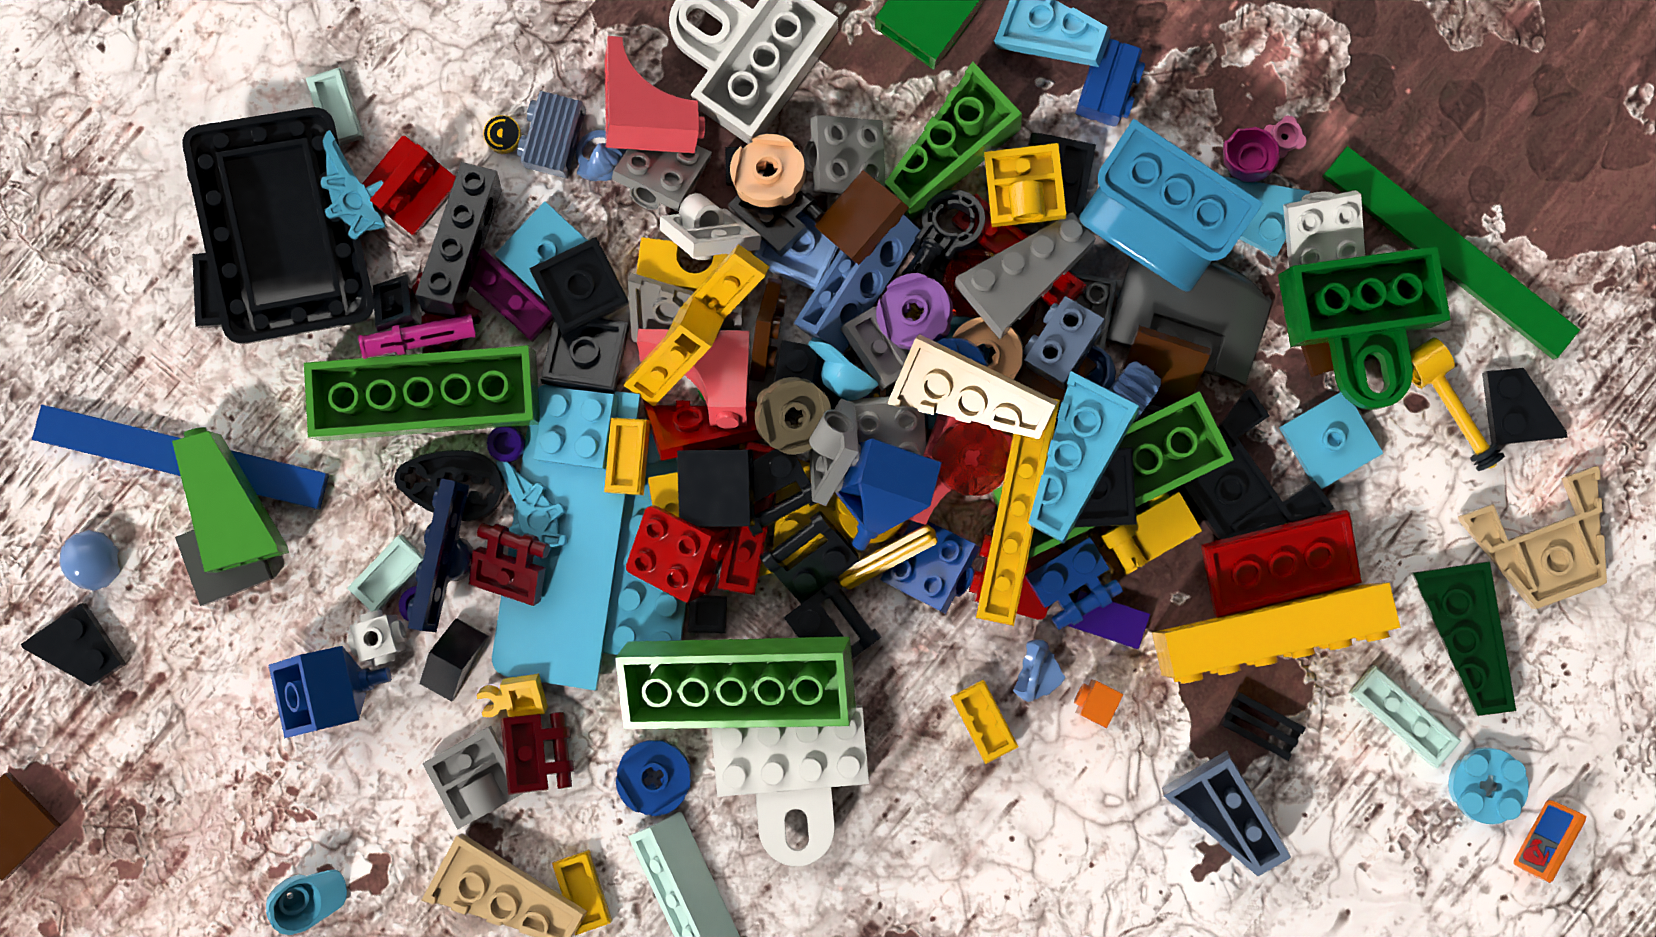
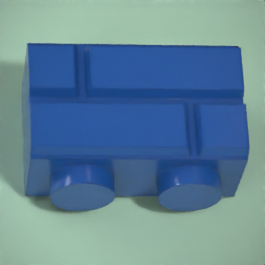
M1109 38L1100 66L1089 67L1075 114L1090 120H1097V122L1112 127L1118 125L1121 117L1128 119L1135 97L1129 96L1132 83L1139 84L1146 64L1139 61L1142 49L1126 43L1122 44L1117 40Z

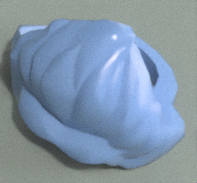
M606 130L591 131L581 138L575 150L576 159L580 164L577 174L590 181L612 180L613 170L627 149L606 148V143H599L593 150L590 160H587L583 156L585 145L594 138L606 139Z
M1031 640L1027 642L1023 669L1019 673L1018 681L1013 689L1017 696L1027 702L1038 699L1043 695H1049L1065 679V675H1063L1059 664L1055 660L1054 654L1050 652L1049 645L1044 640Z

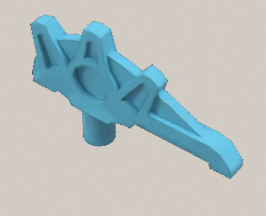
M330 130L327 131L323 138V146L326 151L327 176L322 177L321 186L329 190L332 204L325 209L326 216L329 219L340 217L345 223L350 225L351 228L348 235L355 240L367 230L385 228L384 222L379 213L374 210L373 203L370 201L384 182L381 180L365 188L364 184L358 181L333 134Z
M496 461L518 513L517 520L519 523L509 527V531L522 536L525 533L537 536L539 541L550 545V550L566 545L567 536L558 534V518L566 513L562 504L551 505L544 496L546 490L544 485L540 483L531 484L517 473L511 463ZM535 556L537 560L542 559L541 557Z

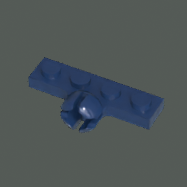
M441 478L440 487H437L434 492L432 501L434 507L431 524L427 526L424 535L426 549L423 561L419 563L416 570L417 589L415 597L410 601L407 610L408 628L437 633L448 583L450 581L462 580L470 574L471 566L468 565L470 559H472L474 549L467 540L459 536L469 485Z

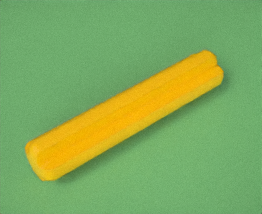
M924 525L861 558L859 562L839 576L840 584L846 589H852L936 545L938 538L935 530L929 525Z

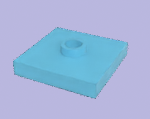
M544 201L495 255L544 300L529 268L588 240Z
M1341 392L1279 427L1310 481H1316L1321 489L1383 454L1355 405L1350 403Z

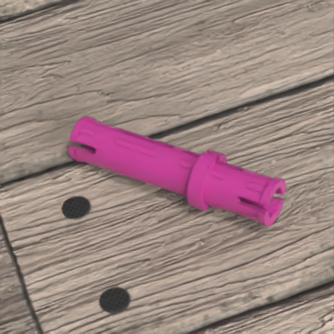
M467 314L466 316L405 328L395 325L389 331L364 336L359 335L358 340L362 357L367 359L368 357L397 352L398 355H403L409 349L470 337L475 338L476 333L472 315Z

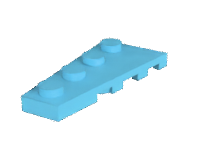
M1070 371L1066 393L1057 417L1058 422L1048 449L1047 462L1043 475L1040 478L1028 523L1030 526L1063 544L1065 543L1140 410L1139 405Z

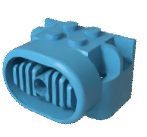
M1133 118L1098 173L1099 187L1080 214L1079 219L1082 225L1177 288L1188 292L1195 287L1212 261L1220 260L1230 253L1264 203Z

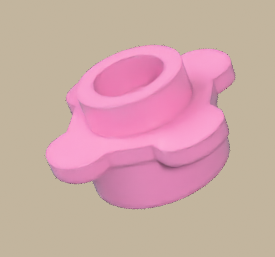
M1285 116L1276 125H1267L1264 128L1278 142L1280 158H1284L1289 151L1295 148L1302 149L1306 144V137L1302 134V129L1293 116ZM1286 134L1288 136V139L1283 140L1281 138V135Z

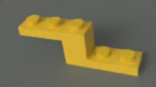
M738 244L679 308L666 336L628 376L624 386L635 394H640L642 399L655 406L712 347L724 319L766 276L769 266Z

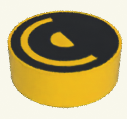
M498 115L486 123L483 136L491 150L499 154H508L518 148L522 132L514 119L509 116Z

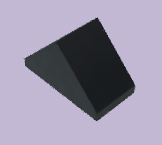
M408 274L373 285L375 327L378 332L392 330V326L395 325L405 328L421 324L422 315L416 296L413 294Z
M455 618L430 650L419 684L451 702L454 701L489 636Z

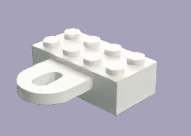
M676 0L670 11L669 26L677 47L708 70L691 93L692 100L698 101V109L741 140L750 144L752 143L751 138L765 133L838 32V17L813 0H759L753 9L740 0ZM693 9H703L722 23V30L717 35L709 36L689 23L687 16Z
M856 705V710L849 726L712 728L717 797L756 794L759 837L766 852L776 861L788 866H805L820 859L829 849L834 836L835 827L831 787L869 784L862 705ZM792 809H800L807 816L809 841L801 849L792 848L786 839L785 815Z

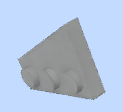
M629 272L628 291L632 342H637L638 329H669L679 308L694 291ZM737 305L724 319L720 330L743 331L741 305Z

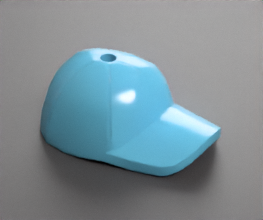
M816 337L808 342V345L825 360L821 371L823 384L841 399L847 401L859 400L867 396L879 385L874 378L850 363L830 344Z
M327 870L308 876L302 874L294 875L282 881L271 891L266 901V914L272 927L281 934L293 935L308 930L331 915L345 903L347 889L344 877L338 870Z

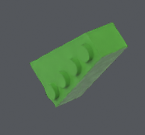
M972 61L956 87L954 86L946 97L943 106L934 117L932 116L916 143L911 145L884 182L885 188L909 207L904 215L912 222L923 213L925 205L932 197L942 191L950 190L985 160L984 152L996 151L1021 130L1022 113Z

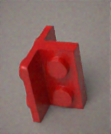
M401 136L362 184L366 188L382 180L384 182L370 201L414 236L449 196L456 176L438 163L418 143L415 144L406 136Z

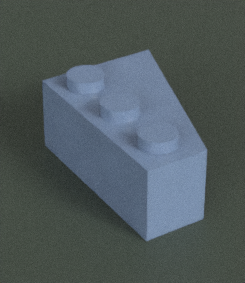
M1227 750L1162 787L1163 796L1168 801L1175 804L1188 815L1195 824L1209 833L1222 847L1256 876L1264 874L1291 858L1286 845Z

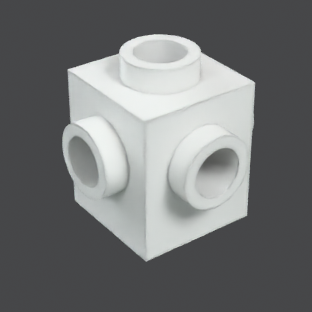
M377 610L360 615L361 622L350 625L352 634L348 635V643L352 654L358 656L359 662L372 661L374 667L395 661L394 654L406 651V631L402 621L398 620L397 615L383 616L382 610ZM372 631H374L378 635V642L376 645H374L371 634Z

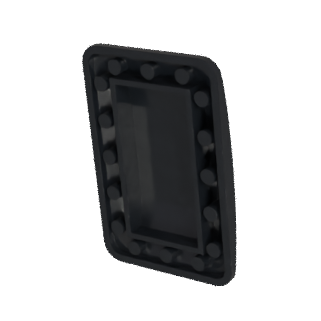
M309 107L197 125L185 132L182 139L183 152L222 329L225 336L236 344H251L357 324L366 321L373 313V294L360 237L356 240L352 239L348 235L351 228L350 225L345 223L340 217L329 219L325 213V209L332 202L329 190L321 186L322 177L327 176L326 151L323 146V138L326 132L330 130L338 146L339 141L332 116L322 108Z

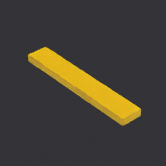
M1054 399L1058 403L1040 439L1013 433L976 618L1014 626L1034 527L1030 526L1028 522L1040 478L1043 475L1048 458L1047 453L1053 437L1060 402L1058 399Z

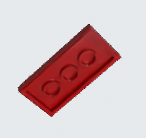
M1346 509L1201 544L1213 611L1217 618L1362 583L1350 512Z

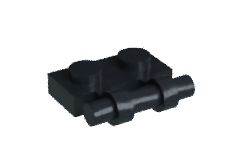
M770 166L764 172V177L772 176L777 171L774 170L773 166ZM801 190L796 194V198L793 201L794 204L788 209L781 205L775 207L755 206L741 200L738 195L728 204L730 211L759 233L761 239L780 257L807 233L806 226L800 221L802 217L808 216L817 223L825 214L817 205L818 200L810 193L804 194Z

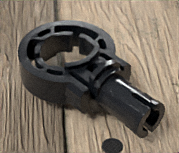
M946 190L936 194L927 202L922 213V228L914 239L921 249L906 269L902 271V275L920 273L928 276L935 265L944 260V257L945 262L951 264L957 254L966 253L978 245L985 231V212L975 196L962 190ZM947 203L948 210L957 209L969 216L970 224L965 232L960 234L948 233L938 226L937 219L944 213L943 204ZM974 213H976V215H977V217H978V219H979V225H978V227H977V229H976L975 232H974V224H975V216H974Z

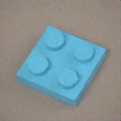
M544 386L533 459L606 469L611 418H616L619 396Z

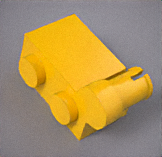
M1166 492L1147 501L1149 508L1139 514L1136 513V525L1116 526L1101 536L1108 549L1113 548L1126 574L1137 570L1138 567H1142L1148 561L1202 532L1180 492L1170 496Z

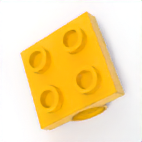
M1058 143L984 152L992 227L1066 219Z

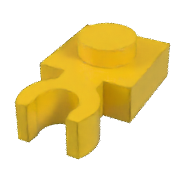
M539 673L505 678L500 684V689L496 686L487 685L480 688L476 695L477 699L488 698L494 703L484 707L481 712L483 717H494L500 710L504 709L507 710L508 717L545 714L548 708Z

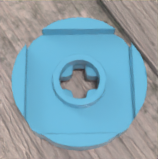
M1488 747L1475 748L1469 751L1470 753L1461 760L1458 759L1450 771L1448 787L1453 802H1456L1458 808L1465 816L1484 824H1500L1507 820H1513L1520 815L1522 807L1527 800L1529 790L1526 769L1520 761L1505 751ZM1488 775H1492L1493 782L1497 783L1496 790L1492 791L1490 796H1486V790L1480 788V782L1487 781Z

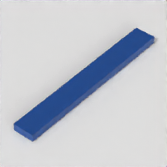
M41 404L32 440L181 476L172 443L173 440L181 438ZM231 450L257 495L321 509L329 478L328 473Z

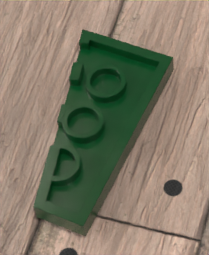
M1490 561L1412 572L1411 574L1476 716L1516 711Z

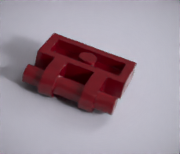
M481 523L477 530V536L488 540L487 548L480 546L473 550L468 584L531 606L541 602L546 567L533 564V557L535 555L546 558L550 552V545L539 541L537 536L528 533L522 536L510 532L508 527L500 524L491 526ZM504 546L516 549V558L503 554Z
M564 712L551 713V728L542 729L541 714L501 719L508 795L548 790L547 775H556L558 789L572 787L571 772L575 771L573 760H569L567 739L571 738L570 726H566ZM543 741H553L555 762L546 763Z

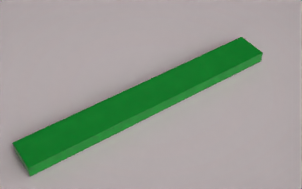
M1350 147L1344 148L1322 175L1326 181L1341 193L1355 190L1361 193L1362 209L1412 249L1438 246L1442 272L1551 359H1557L1580 331L1577 326Z

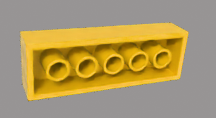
M1390 582L1362 584L1219 618L1216 617L1152 632L1161 675L1173 678L1174 682L1185 684L1202 680V673L1210 671V674L1218 673V675L1241 671L1239 664L1246 663L1247 666H1266L1277 663V656L1282 654L1283 657L1301 658L1314 655V647L1318 646L1320 649L1329 648V650L1352 646L1351 639L1356 638V641L1366 640L1367 642L1389 638L1388 630L1401 628Z

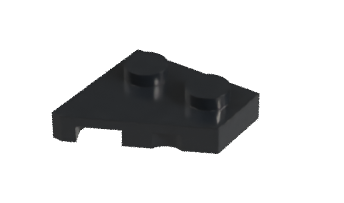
M1524 368L1482 373L1491 444L1507 445L1568 437L1567 431Z
M80 603L21 643L22 648L89 686L97 685L126 665L86 603Z

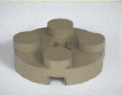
M799 377L783 378L774 382L768 388L763 389L758 394L757 407L755 409L756 428L760 436L773 448L786 454H801L813 449L809 443L810 436L824 412L831 410V405L827 396L811 381ZM792 407L802 411V415L796 417V423L791 425L789 420L785 419V414Z

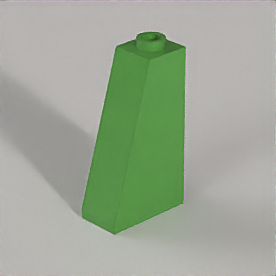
M206 427L185 431L184 438L172 441L205 572L218 573L289 553L286 542L221 434L207 431Z

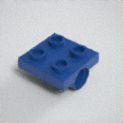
M910 521L903 536L924 525ZM928 521L926 525H929L936 532L937 544L884 571L880 580L946 614L954 597L962 596L969 588L974 573L971 565L980 547Z

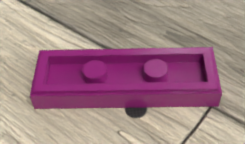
M483 248L470 286L533 342L554 320L548 306Z

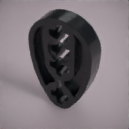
M447 450L421 455L401 464L394 475L395 484L401 492L412 502L433 513V495L437 487H440L441 478L448 479L449 474L453 473V480L466 482L467 476H471V482L483 485L485 480L489 479V484L495 487V492L489 493L486 499H483L481 492L470 491L462 521L465 522L478 521L492 514L499 506L504 494V479L496 463L489 457L474 451ZM413 468H416L417 475L425 479H431V482L421 481V483H415L413 489H410V483L404 481L405 474H412Z

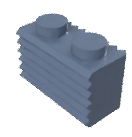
M544 91L539 92L537 101L531 100L527 111V121L531 122L528 135L520 137L517 148V155L521 157L520 161L525 168L568 179L584 116L586 115V108L582 101Z

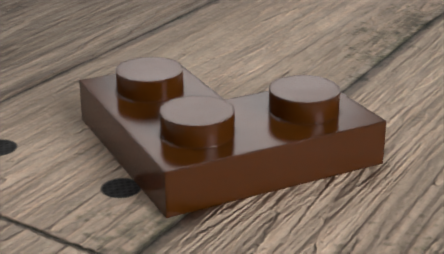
M768 277L756 319L750 380L764 382L767 368L774 369L778 347L771 346L772 338L778 339L781 321L782 317L784 318L787 304V295H781L783 283L781 279Z

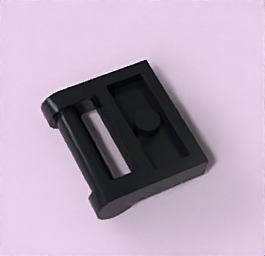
M1031 133L1028 146L1058 143L1066 215L1073 212L1079 218L1084 209L1096 144L1042 133Z
M774 449L753 460L754 503L796 481L801 489L800 492L756 514L755 526H748L753 537L763 533L762 528L807 504L810 507L817 504L812 501L811 483L795 454H786L778 449Z
M821 511L810 517L811 522L773 550L768 548L760 554V559L766 568L777 576L800 604L860 561L858 553ZM821 533L825 536L789 564L785 565L782 562Z
M836 578L787 614L784 619L798 638L844 637L821 606L822 602L830 598L860 638L851 645L853 659L878 641L881 635L875 628L871 630L841 588L843 586L840 584L839 579Z

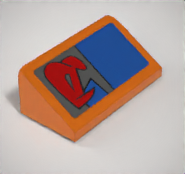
M1547 800L1513 862L1514 865L1538 879L1548 883L1553 882L1587 820V816L1560 803Z

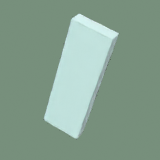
M1372 665L1348 692L1433 768L1438 769L1462 741L1376 665Z

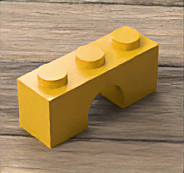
M641 237L636 274L695 292L728 254L714 255L711 265L705 271L689 273L680 267L681 247L673 241ZM748 295L743 300L748 301Z

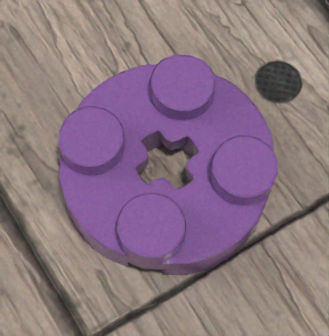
M920 273L902 275L891 281L886 287L888 290L883 294L882 300L879 298L876 307V318L879 328L898 348L910 350L915 338L919 334L936 342L946 337L950 332V323L953 318L951 298L941 284L934 279L928 278L926 275ZM916 303L919 308H924L920 318L915 321L911 317H905V313L911 311L910 305Z

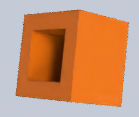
M1091 679L1089 685L1082 684L1074 699V704L1078 705L1075 713L1107 728L1124 694Z

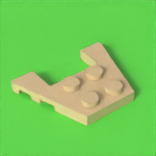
M1598 466L1590 467L1561 478L1575 515L1509 540L1494 504L1458 516L1459 522L1531 609L1542 608L1607 583L1604 535H1601L1600 513L1603 512L1602 498H1599L1598 480H1601Z

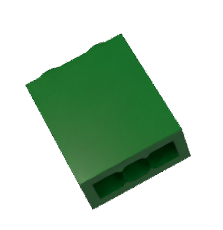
M888 0L875 17V29L935 70L946 53L955 46L969 27L976 12L985 0Z

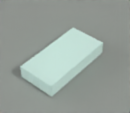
M339 67L307 77L306 81L314 107L326 110L334 120L339 146L364 139L344 70Z
M399 534L347 589L371 612L381 610L416 574L417 567L423 561L424 556L403 535Z

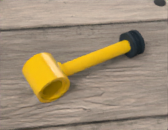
M1433 337L1410 352L1413 367L1412 383L1421 389L1428 384L1433 385L1475 451L1470 460L1475 462L1474 465L1478 464L1476 467L1477 471L1487 468L1491 469L1505 455L1499 453L1501 449L1496 450L1499 448L1497 443L1488 445L1446 379L1445 375L1447 372L1455 367L1454 359L1447 347L1439 339Z

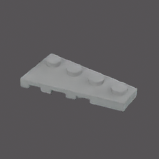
M1072 212L1066 215V219L1057 220L956 277L954 285L995 335L1001 339L1009 331V328L1030 310L1031 305L1040 296H1044L1052 288L1053 283L1061 275H1065L1092 248L1096 238L1081 224L1080 219Z

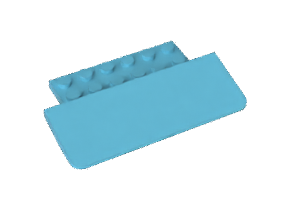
M546 384L540 386V387L538 388V391H539V406H540V411H541V405H542V399H543L544 386L556 387V388H565V389H573V388L553 386V385H546ZM615 391V395L619 396L616 418L638 419L641 404L640 394ZM527 425L520 475L533 485L536 483L544 485L546 488L544 496L551 505L562 504L566 513L558 518V534L567 536V544L552 548L548 556L541 560H537L535 556L533 557V564L546 567L541 602L531 606L501 596L492 663L495 670L503 676L518 677L539 673L541 682L596 691L598 690L603 653L618 655L625 644L632 641L682 640L687 603L635 577L626 570V563L644 511L647 507L652 506L648 477L678 472L677 458L661 461L653 435L649 434L644 496L604 492L606 469L534 460L538 425ZM516 508L514 509L512 526L519 523ZM509 547L508 555L516 558L517 550Z

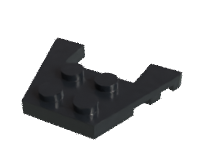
M1251 389L1245 391L1218 426L1234 460L1180 486L1217 540L1283 525L1334 509L1316 481H1311L1282 501L1242 445L1239 437L1269 417V414Z

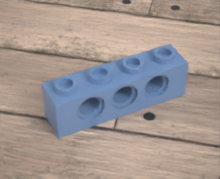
M903 214L899 223L888 231L876 245L872 254L867 256L859 265L840 250L794 321V324L811 338H820L843 354L849 342L840 330L841 327L874 306L902 260L915 242V236L920 229Z

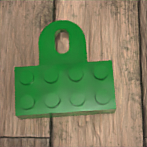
M1438 246L1294 265L1278 274L1290 348L1329 342L1335 380L1340 392L1350 403L1363 409L1377 410L1391 406L1400 401L1408 392L1413 378V367L1406 331L1433 328L1451 320ZM1367 355H1374L1380 362L1384 382L1380 393L1372 391L1368 386L1364 365Z

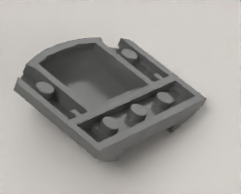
M1131 258L1111 317L1106 341L1130 348L1140 325L1211 348V354L1203 372L1246 385L1272 301L1245 275L1218 261H1212L1191 291L1185 292Z

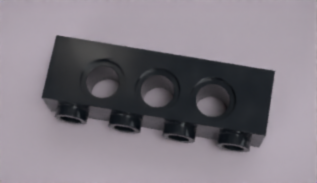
M461 162L415 294L422 312L449 319L460 317L502 192L496 170Z

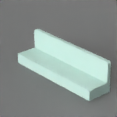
M677 812L657 824L628 836L674 937H740L682 812Z

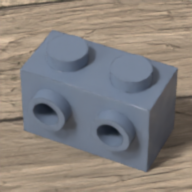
M1066 296L1060 305L1053 303L1044 317L1043 322L1047 324L1040 336L1034 334L1023 351V354L1026 355L1024 359L1026 368L1064 391L1067 388L1070 371L1074 373L1078 371L1105 328L1104 318Z

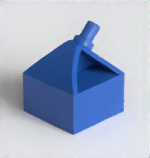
M873 438L858 443L861 445L860 458L855 466L849 467L845 474L843 486L836 493L859 522L857 525L858 532L852 541V545L856 549L863 551L870 540L876 538L878 534H882L930 507L942 462Z
M343 646L297 655L268 665L284 739L358 721L367 691L373 690L375 685L391 682L392 680L388 667L373 671L369 668L361 669Z

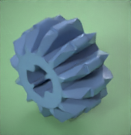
M1135 361L1127 365L1109 391L1139 405L1140 410L1133 420L1134 422L1161 386V379L1149 367Z

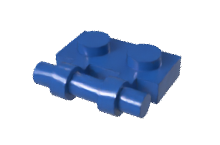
M1090 537L1025 575L1044 608L1058 601L1063 611L1051 617L1058 630L1070 623L1073 626L1083 621L1082 616L1099 606L1101 608L1106 607L1112 603L1111 599L1123 592L1116 579L1104 586L1100 583L1097 576L1109 570V567ZM1086 584L1091 594L1073 603L1068 594Z

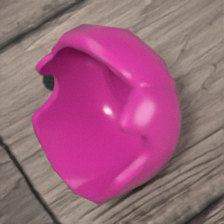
M1257 127L1237 129L1224 142V166L1232 177L1242 182L1263 180L1273 172L1280 160L1278 142L1270 132Z

